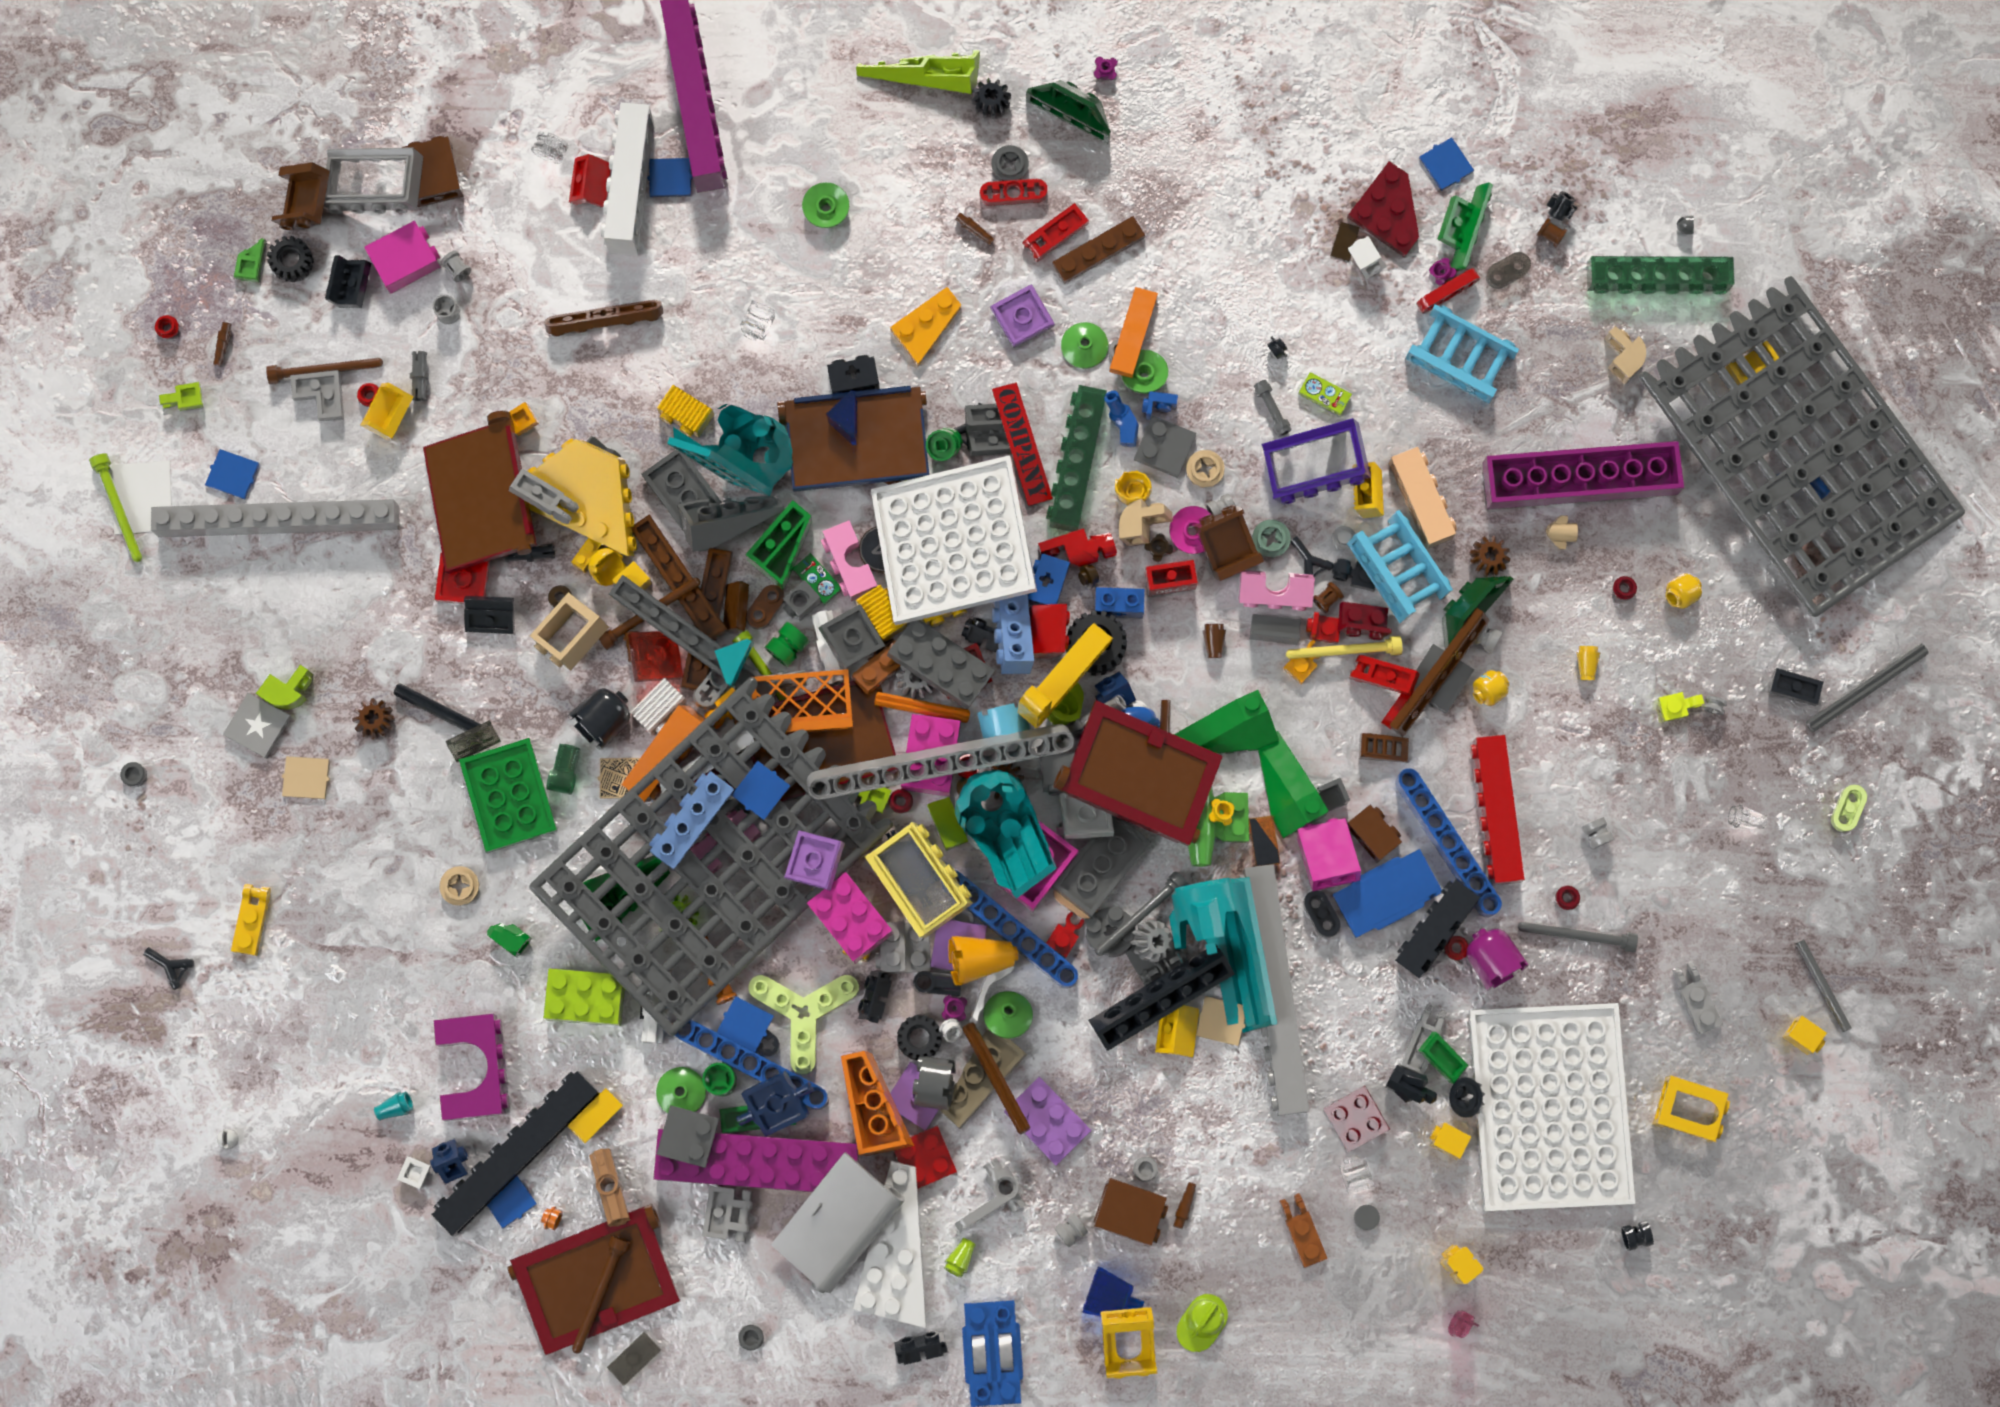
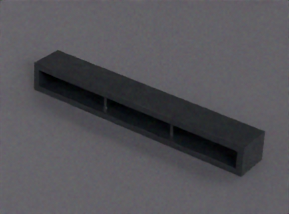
M576 1071L575 1073L570 1072L561 1081L563 1085L557 1091L551 1090L543 1098L545 1103L539 1109L533 1108L525 1116L527 1121L521 1127L516 1125L507 1134L508 1139L502 1145L500 1143L495 1145L488 1153L490 1157L484 1163L482 1161L478 1162L470 1170L472 1175L466 1181L461 1179L452 1188L454 1193L447 1199L443 1197L433 1207L435 1211L431 1215L451 1236L456 1237L600 1094L581 1072Z

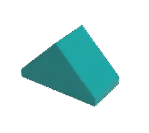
M749 639L715 650L725 682L732 688L754 645Z

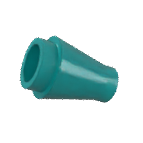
M397 1092L380 1105L375 1106L374 1113L376 1118L381 1121L387 1118L408 1115L414 1106L407 1092Z

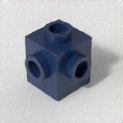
M1120 671L1094 685L1098 693L1095 699L1103 704L1117 695L1124 699L1126 706L1136 701L1129 682Z
M455 1138L432 1148L433 1159L430 1160L433 1171L435 1174L439 1173L444 1184L468 1174L466 1161L469 1160L467 1151L464 1146L459 1147Z

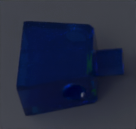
M1097 1266L1082 1313L1101 1316L1103 1311L1143 1308L1145 1301L1131 1296L1134 1288L1133 1285Z

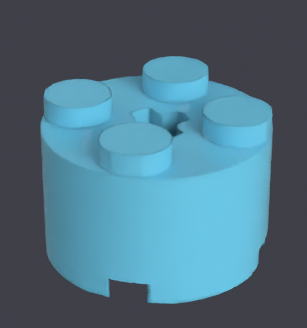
M1014 703L988 709V715L985 716L982 715V711L977 713L983 739L1031 729L1030 723L1017 713L1018 707L1015 708Z

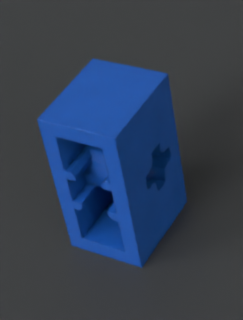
M1045 554L1041 555L1040 560H1035L1033 572L1035 574L1037 592L1027 594L1029 605L1058 604L1070 562ZM1049 578L1050 583H1048L1047 587L1042 586V581Z
M1096 587L1094 611L1097 614H1101L1102 611L1107 612L1109 617L1113 615L1116 618L1143 619L1145 589Z

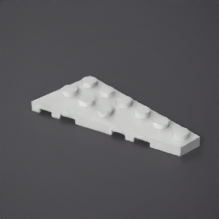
M891 1161L885 1184L897 1189L904 1196L905 1201L869 1245L853 1309L926 1328L916 1167Z

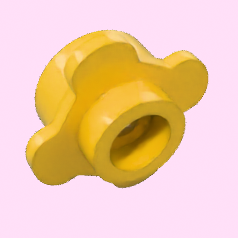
M1214 799L1211 802L1212 811L1209 814V820L1211 822H1221L1225 826L1232 823L1231 817L1234 812V805L1228 801Z

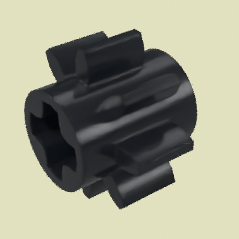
M1560 191L1559 195L1553 193L1546 206L1550 207L1548 213L1559 221H1564L1565 217L1570 219L1578 208L1573 205L1576 199L1564 191Z

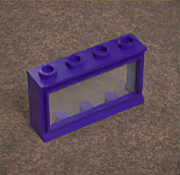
M1354 418L1261 444L1267 464L1273 499L1283 505L1294 503L1296 501L1295 498L1303 496L1304 498L1316 497L1319 495L1318 492L1338 491L1342 489L1341 486L1360 485L1365 482V479L1371 478L1360 425Z

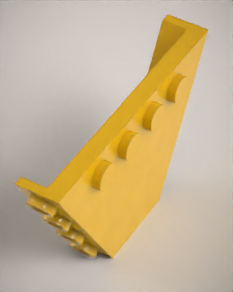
M572 438L561 445L562 450L555 454L553 452L543 458V464L536 468L534 466L527 470L529 473L563 492L566 497L572 499L579 506L577 512L573 513L563 508L560 503L557 505L558 508L570 515L571 521L568 524L561 523L552 514L550 516L529 503L531 511L626 556H634L637 543L635 537L632 536L634 515L630 512L629 505L632 502V492L627 484L630 470L624 459L584 440H574Z

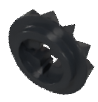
M1460 1078L1451 1087L1449 1093L1450 1105L1453 1111L1460 1117L1471 1118L1475 1114H1479L1481 1106L1485 1105L1483 1103L1485 1093L1481 1090L1482 1084L1477 1083L1474 1078ZM1468 1094L1473 1095L1472 1099H1470L1469 1101L1461 1099L1465 1098V1096H1467Z

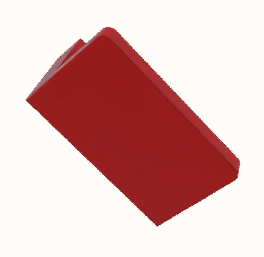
M591 154L575 158L569 203L579 205L588 202L600 208L604 207V201L607 198L606 183L607 178H610L611 171L608 161Z

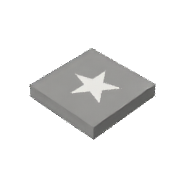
M247 693L223 735L267 759L291 716Z

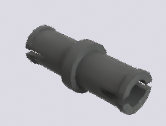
M416 351L412 352L410 379H412V396H414L412 400L414 401L427 400L426 382L429 379V373H427V352L418 351V354Z

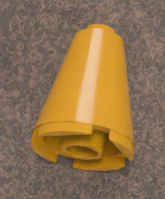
M951 936V939L948 941L949 964L952 963L954 971H950L954 984L956 986L964 985L1013 967L1015 961H1018L1017 947L1013 946L1009 941Z

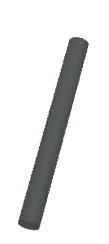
M1804 939L1795 943L1842 1032L1851 1029V1025Z

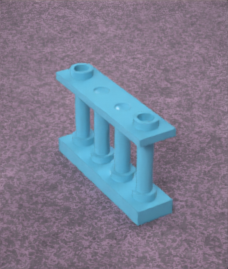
M1435 304L1429 315L1435 318L1421 345L1415 346L1412 344L1405 359L1489 404L1497 391L1492 384L1506 358L1514 360L1519 349L1515 347L1513 342L1507 339L1501 340L1454 315L1448 307ZM1446 324L1456 329L1442 357H1436L1430 354L1429 349L1442 325ZM1464 335H1467L1476 340L1477 343L1463 368L1458 369L1451 365L1450 360ZM1485 346L1497 351L1498 354L1485 378L1479 380L1472 376L1471 371Z
M1398 510L1388 519L1390 526L1370 537L1366 536L1362 530L1355 534L1347 545L1399 623H1402L1416 611L1414 605L1435 593L1442 600L1453 589L1448 578L1442 574L1410 526L1407 517L1403 516L1401 511ZM1396 533L1403 546L1383 557L1379 556L1373 546ZM1409 553L1416 566L1394 577L1387 568V565ZM1422 573L1430 585L1407 597L1400 585Z

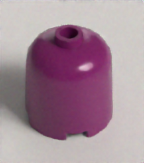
M1482 928L1472 935L1474 940L1467 947V958L1486 991H1489L1492 987L1496 988L1514 977L1512 973L1519 969L1523 971L1529 966L1505 931L1501 929L1486 931L1485 928Z

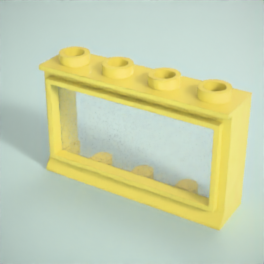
M911 822L910 825L866 855L865 858L920 938H926L973 903L969 899L971 897L969 890L964 884L960 886L955 879L958 876L956 871L950 864L946 866L942 860L944 855L936 844L932 845L928 837L930 834L922 824L918 825V823Z

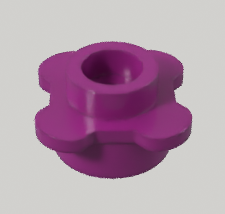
M1101 56L1095 59L1096 70L1093 73L1094 77L1101 80H1114L1117 75L1115 67L1118 61L1115 58L1103 59Z
M1448 258L1436 261L1429 269V273L1436 278V284L1440 286L1445 284V281L1449 278H1454L1457 274L1456 269L1451 267Z
M949 995L943 999L945 1008L942 1012V1017L945 1020L950 1018L957 1019L958 1021L965 1020L966 1014L964 1011L967 999L964 997L958 999L952 998ZM953 1006L957 1007L956 1011L952 1010Z

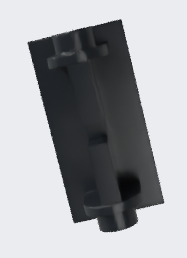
M969 618L965 622V625H968L969 628L964 627L961 636H964L965 640L977 643L979 646H981L983 639L986 638L988 641L985 648L997 652L999 645L994 642L995 629L987 626V622L980 618Z
M880 971L870 972L864 983V988L866 989L864 998L861 999L858 1005V1019L869 1020V1022L878 1024L879 1019L882 1020L886 1003L879 1001L878 998L879 996L888 998L892 984L890 980L891 975Z
M929 1331L923 1336L915 1338L910 1336L904 1337L898 1342H894L899 1364L904 1363V1365L920 1362V1352H925L926 1360L944 1356L943 1353H948L944 1331Z

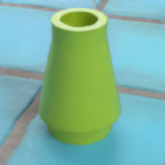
M962 1238L958 1246L945 1260L946 1265L944 1269L962 1278L963 1274L968 1271L976 1244L966 1238Z

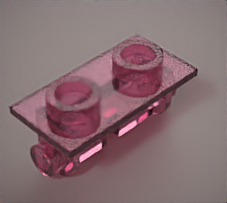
M1457 1310V1312L1448 1313L1453 1317L1448 1326V1333L1453 1337L1464 1338L1468 1335L1471 1327H1479V1324L1473 1322L1475 1317L1465 1311Z

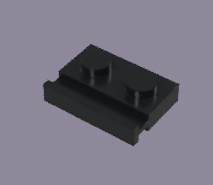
M465 596V632L513 634L515 631L514 598Z

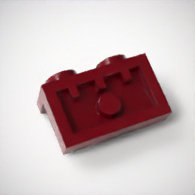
M1344 601L1340 603L1338 632H1345L1348 637L1367 635L1371 640H1383L1384 637L1392 634V629L1387 628V607Z

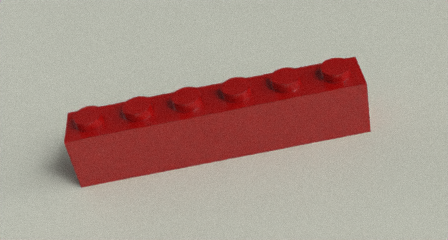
M1506 736L1477 737L1474 739L1473 745H1470V757L1475 759L1476 769H1473L1474 783H1478L1479 793H1476L1477 807H1481L1482 817H1479L1480 830L1485 833L1482 849L1484 856H1488L1489 865L1485 867L1486 877L1488 880H1491L1492 886L1521 883L1525 880Z

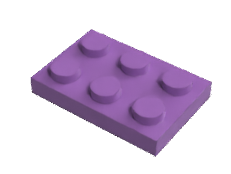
M1040 1077L1016 1099L1031 1128L1024 1134L1055 1166L1092 1131Z

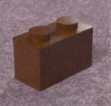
M1370 804L1350 820L1347 825L1351 834L1373 860L1378 863L1398 847L1402 841L1399 831L1393 825L1389 827L1384 821L1385 815L1378 807L1373 808Z

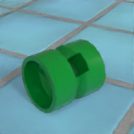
M950 427L932 432L926 440L927 453L936 461H945L955 457L960 453L963 445L960 433Z
M786 622L778 631L779 637H773L764 648L778 662L789 668L797 658L796 652H802L808 646L810 640L795 626Z
M717 1062L705 1069L702 1082L709 1093L717 1097H725L735 1090L737 1076L731 1067Z

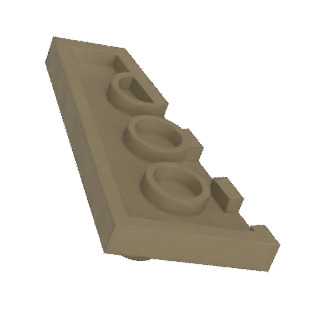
M986 1026L982 1038L1004 1079H1006L1027 1054L1012 1040L994 1035ZM975 1052L972 1054L969 1062L966 1063L961 1077L954 1086L952 1103L949 1110H941L959 1129L964 1126L995 1091Z

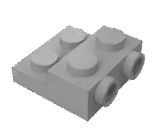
M887 922L894 934L880 944V953L875 954L876 968H881V972L884 974L931 972L930 935L926 938H920L910 923Z

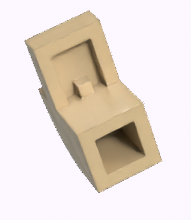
M1615 326L1608 332L1604 340L1620 355L1612 361L1608 369L1625 385L1644 364L1646 346L1640 336L1632 342L1630 336L1624 330H1619Z
M1142 499L1133 501L1123 510L1120 516L1119 539L1127 546L1150 543V525L1172 522V512L1161 503H1153L1149 507Z

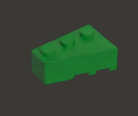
M792 500L745 554L750 564L782 588L783 591L811 527V515Z

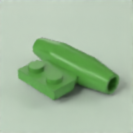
M1211 787L1196 828L1200 830L1199 838L1195 844L1191 843L1188 846L1191 866H1211L1215 838L1223 842H1249L1248 793L1224 792L1214 797L1213 788ZM1214 799L1228 801L1234 805V812L1231 817L1232 823L1225 826L1221 822H1211L1209 820V814L1212 811L1211 802Z

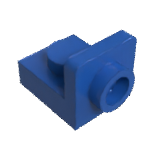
M1149 391L1148 399H1143L1142 412L1146 413V420L1151 419L1152 407L1157 408L1161 412L1176 410L1178 395Z

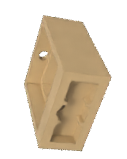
M568 592L532 632L530 637L536 642L534 647L545 656L549 653L551 655L549 659L556 666L561 668L564 665L571 671L608 630L609 626L597 614ZM575 612L587 624L560 653L548 641Z

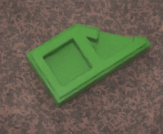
M264 238L259 239L258 243L248 250L245 249L238 254L234 272L235 280L259 283L267 243Z

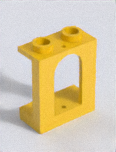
M1671 1075L1667 1076L1663 1083L1652 1125L1674 1129L1705 1139L1709 1143L1716 1142V1139H1720L1723 1132L1722 1116L1727 1114L1730 1106V1101L1727 1100L1728 1093ZM1677 1091L1712 1102L1716 1107L1711 1125H1702L1671 1115Z
M1152 1308L1101 1312L1106 1377L1121 1379L1126 1376L1157 1374ZM1140 1331L1141 1351L1139 1355L1131 1359L1120 1357L1116 1350L1115 1333Z

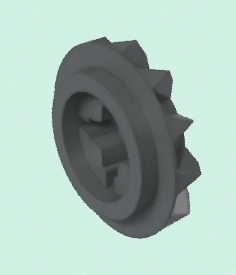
M1006 145L994 153L991 167L994 175L998 176L1002 181L1022 179L1028 171L1029 160L1027 154L1021 148L1014 145ZM1005 158L1010 162L1016 161L1014 163L1015 171L1010 167L1004 168L1006 166Z

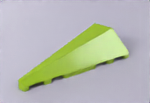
M973 50L972 55L959 56L958 52L951 53V56L928 55L899 59L898 64L886 65L885 61H878V65H862V63L856 65L857 76L972 94L973 89L977 85L980 50Z

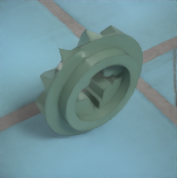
M1265 520L1255 527L1252 539L1256 550L1262 556L1274 558L1282 555L1288 549L1291 536L1288 528L1282 522ZM1275 530V540H1277L1278 542H1272L1271 545L1267 547V539L1265 538V535L1270 536L1271 533L1273 534Z

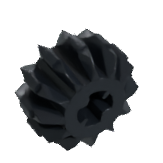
M988 78L987 84L979 81L978 88H974L972 91L974 97L971 98L972 104L976 105V113L983 111L982 117L986 118L988 114H991L992 119L996 118V113L1003 116L1005 114L1004 109L1010 108L1009 100L1011 99V93L1007 92L1008 86L1006 84L1000 86L999 79L995 83H991V79Z

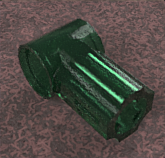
M559 744L554 768L550 770L548 775L547 790L568 795L573 793L580 748L568 744Z

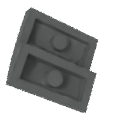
M965 405V423L970 456L1012 454L997 405Z
M1435 644L1431 646L1416 669L1420 676L1414 691L1444 652L1443 649ZM1460 661L1429 703L1447 713L1474 669Z

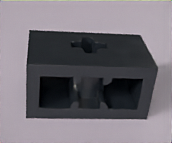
M860 355L851 361L839 359L827 365L832 394L880 389L874 356ZM855 372L856 378L851 379L850 373Z

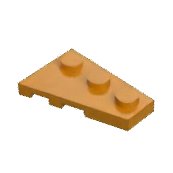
M946 287L890 327L891 332L918 367L928 351L935 345L941 333L946 330L959 312L961 304L950 289Z

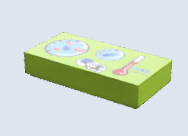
M1311 372L1298 395L1338 416H1341L1352 396L1346 390Z

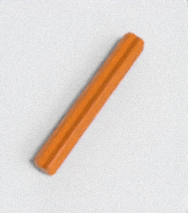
M877 692L874 703L877 706L932 717L959 720L963 723H967L970 718V711L967 709Z

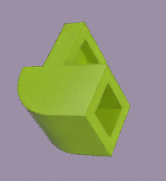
M299 665L286 684L269 674L255 694L275 708L281 710L295 709L307 700L300 692L302 690L305 691L310 686L313 674L302 665Z

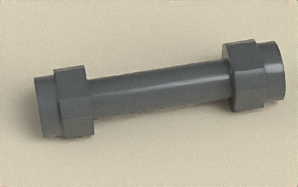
M1266 379L1254 385L1255 393L1258 397H1262L1275 422L1273 425L1275 432L1278 433L1279 437L1286 435L1292 431L1288 419H1283L1270 393L1272 391L1270 384H1268Z

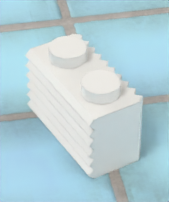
M664 678L630 714L653 736L656 732L659 733L677 706L684 705L687 701Z

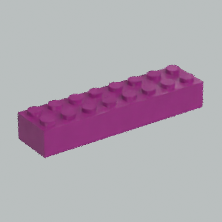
M660 0L696 191L701 193L725 188L724 180L728 179L695 5L694 3L690 4L689 0Z
M1679 441L1486 456L1482 463L1487 510L1678 495L1684 489Z
M658 1129L656 1154L660 1144L663 1129ZM716 1133L706 1168L655 1155L653 1180L813 1192L845 1152L856 1162L859 1161L857 1144Z

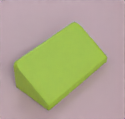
M950 797L927 804L928 811L946 851L969 842L964 830L957 821Z

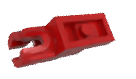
M1084 528L1038 543L1040 557L1042 554L1056 557L1063 550L1067 561L1070 562L1069 567L1079 568L1083 565L1098 562V552L1105 559L1116 556L1117 550L1110 532L1089 536L1090 539H1087Z

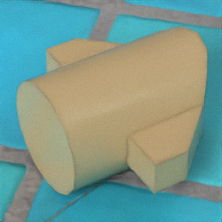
M1560 515L1546 527V535L1559 549H1566V542L1577 541L1578 526L1577 523H1568L1567 515Z

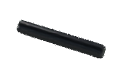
M401 683L396 685L393 692L395 696L474 736H478L482 731L483 726L479 722Z

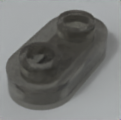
M1516 252L1491 265L1486 273L1488 285L1495 289H1501L1522 278L1530 270L1531 260L1525 253ZM1514 264H1520L1522 268L1516 269ZM1494 275H1500L1501 280H1495Z

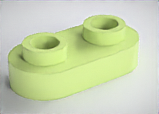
M1850 785L1842 790L1831 816L1832 826L1837 831L1848 832L1856 827L1867 801V793L1864 788L1859 785ZM1850 794L1855 796V802L1849 800ZM1840 816L1846 818V824L1840 822Z

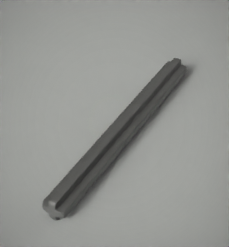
M1922 643L1917 645L1809 719L1806 725L1812 732L1817 731L1928 655V649Z

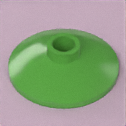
M818 183L805 193L802 201L803 213L806 219L814 226L820 228L835 227L843 222L849 212L848 196L840 186L834 183ZM828 205L831 208L829 211H823L822 207Z
M1088 322L1074 324L1066 330L1062 337V354L1067 362L1077 368L1088 369L1095 367L1107 355V336L1095 324ZM1086 339L1089 341V345L1083 346L1080 342Z
M1141 350L1133 377L1129 378L1121 375V378L1130 390L1148 394L1149 391L1155 392L1166 383L1168 366L1164 358L1158 353L1151 350ZM1145 373L1148 377H1141L1140 374Z
M1003 991L993 995L987 1001L983 1017L987 1028L994 1035L1011 1039L1021 1036L1029 1029L1033 1019V1010L1029 1001L1021 994ZM1009 1008L1013 1010V1013L1006 1014L1004 1010Z
M676 1067L662 1075L657 1084L656 1097L660 1107L666 1113L669 1112L670 1105L697 1112L704 1103L706 1089L703 1086L702 1077L696 1071L686 1067ZM678 1087H683L685 1090L682 1096L676 1095Z

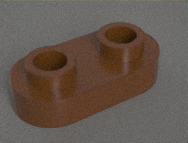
M768 585L763 588L747 611L746 618L752 628L761 630L770 624L784 604L783 598L785 595L782 588L777 585ZM776 593L777 597L774 600H770L768 595ZM757 612L763 614V617L759 620L754 618Z

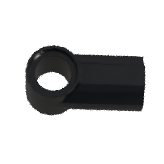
M920 971L913 979V988L919 994L961 996L962 985L956 986L951 974ZM919 977H928L931 980V986L928 989H921L917 984Z

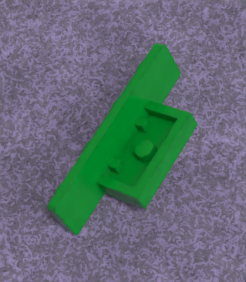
M1490 182L1476 187L1471 203L1457 195L1452 196L1437 240L1456 249L1451 267L1456 269L1457 272L1465 270L1471 261L1470 255L1478 239V230L1485 218L1484 212L1487 203L1492 196L1493 184Z

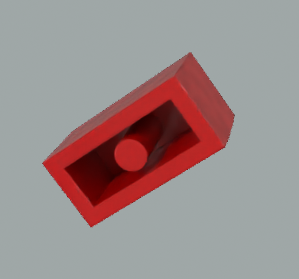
M1194 560L1147 566L1145 568L1144 574L1148 597L1196 590L1198 581Z

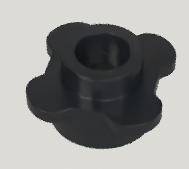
M1271 336V341L1267 344L1271 352L1277 359L1282 356L1287 357L1288 355L1285 351L1288 348L1280 337L1276 340Z

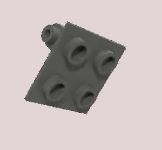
M1169 933L1168 937H1171L1173 939L1172 934ZM1174 941L1169 942L1172 950L1166 951L1167 958L1159 959L1157 962L1139 959V954L1133 952L1136 945H1132L1131 949L1126 952L1144 986L1181 965L1178 954L1183 963L1187 961L1183 950L1175 949Z

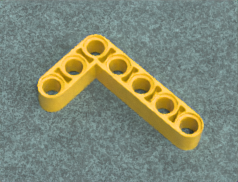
M1093 623L1037 688L1032 685L1023 694L1018 702L1017 713L1037 729L1101 656L1113 638Z

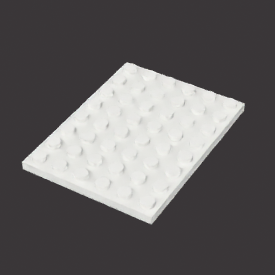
M1619 1004L1469 1010L1473 1077L1477 1083L1482 1084L1481 1090L1485 1093L1483 1096V1103L1485 1105L1481 1106L1480 1113L1476 1114L1484 1211L1635 1204Z

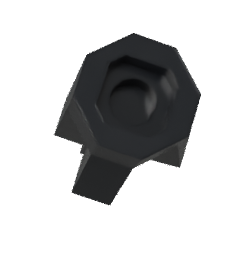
M1396 1065L1386 1084L1387 1089L1395 1092L1405 1103L1413 1100L1419 1104L1424 1101L1432 1104L1437 1100V1093L1425 1087L1428 1084L1426 1075Z

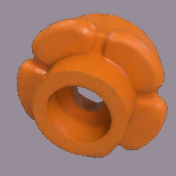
M553 1206L551 1209L547 1208L542 1215L541 1223H544L545 1230H556L560 1224L563 1212L557 1210L556 1206Z

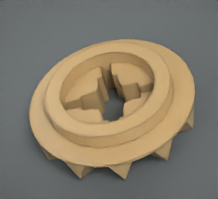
M1197 451L1187 462V477H1189L1193 484L1202 488L1213 487L1221 481L1224 475V462L1213 451ZM1202 462L1206 467H1212L1209 470V478L1204 472H1198L1202 467Z
M457 866L443 874L439 888L442 897L448 903L461 906L470 903L477 896L480 885L477 875L467 867ZM459 876L463 884L470 885L462 889L460 896L457 889L450 887L458 884Z

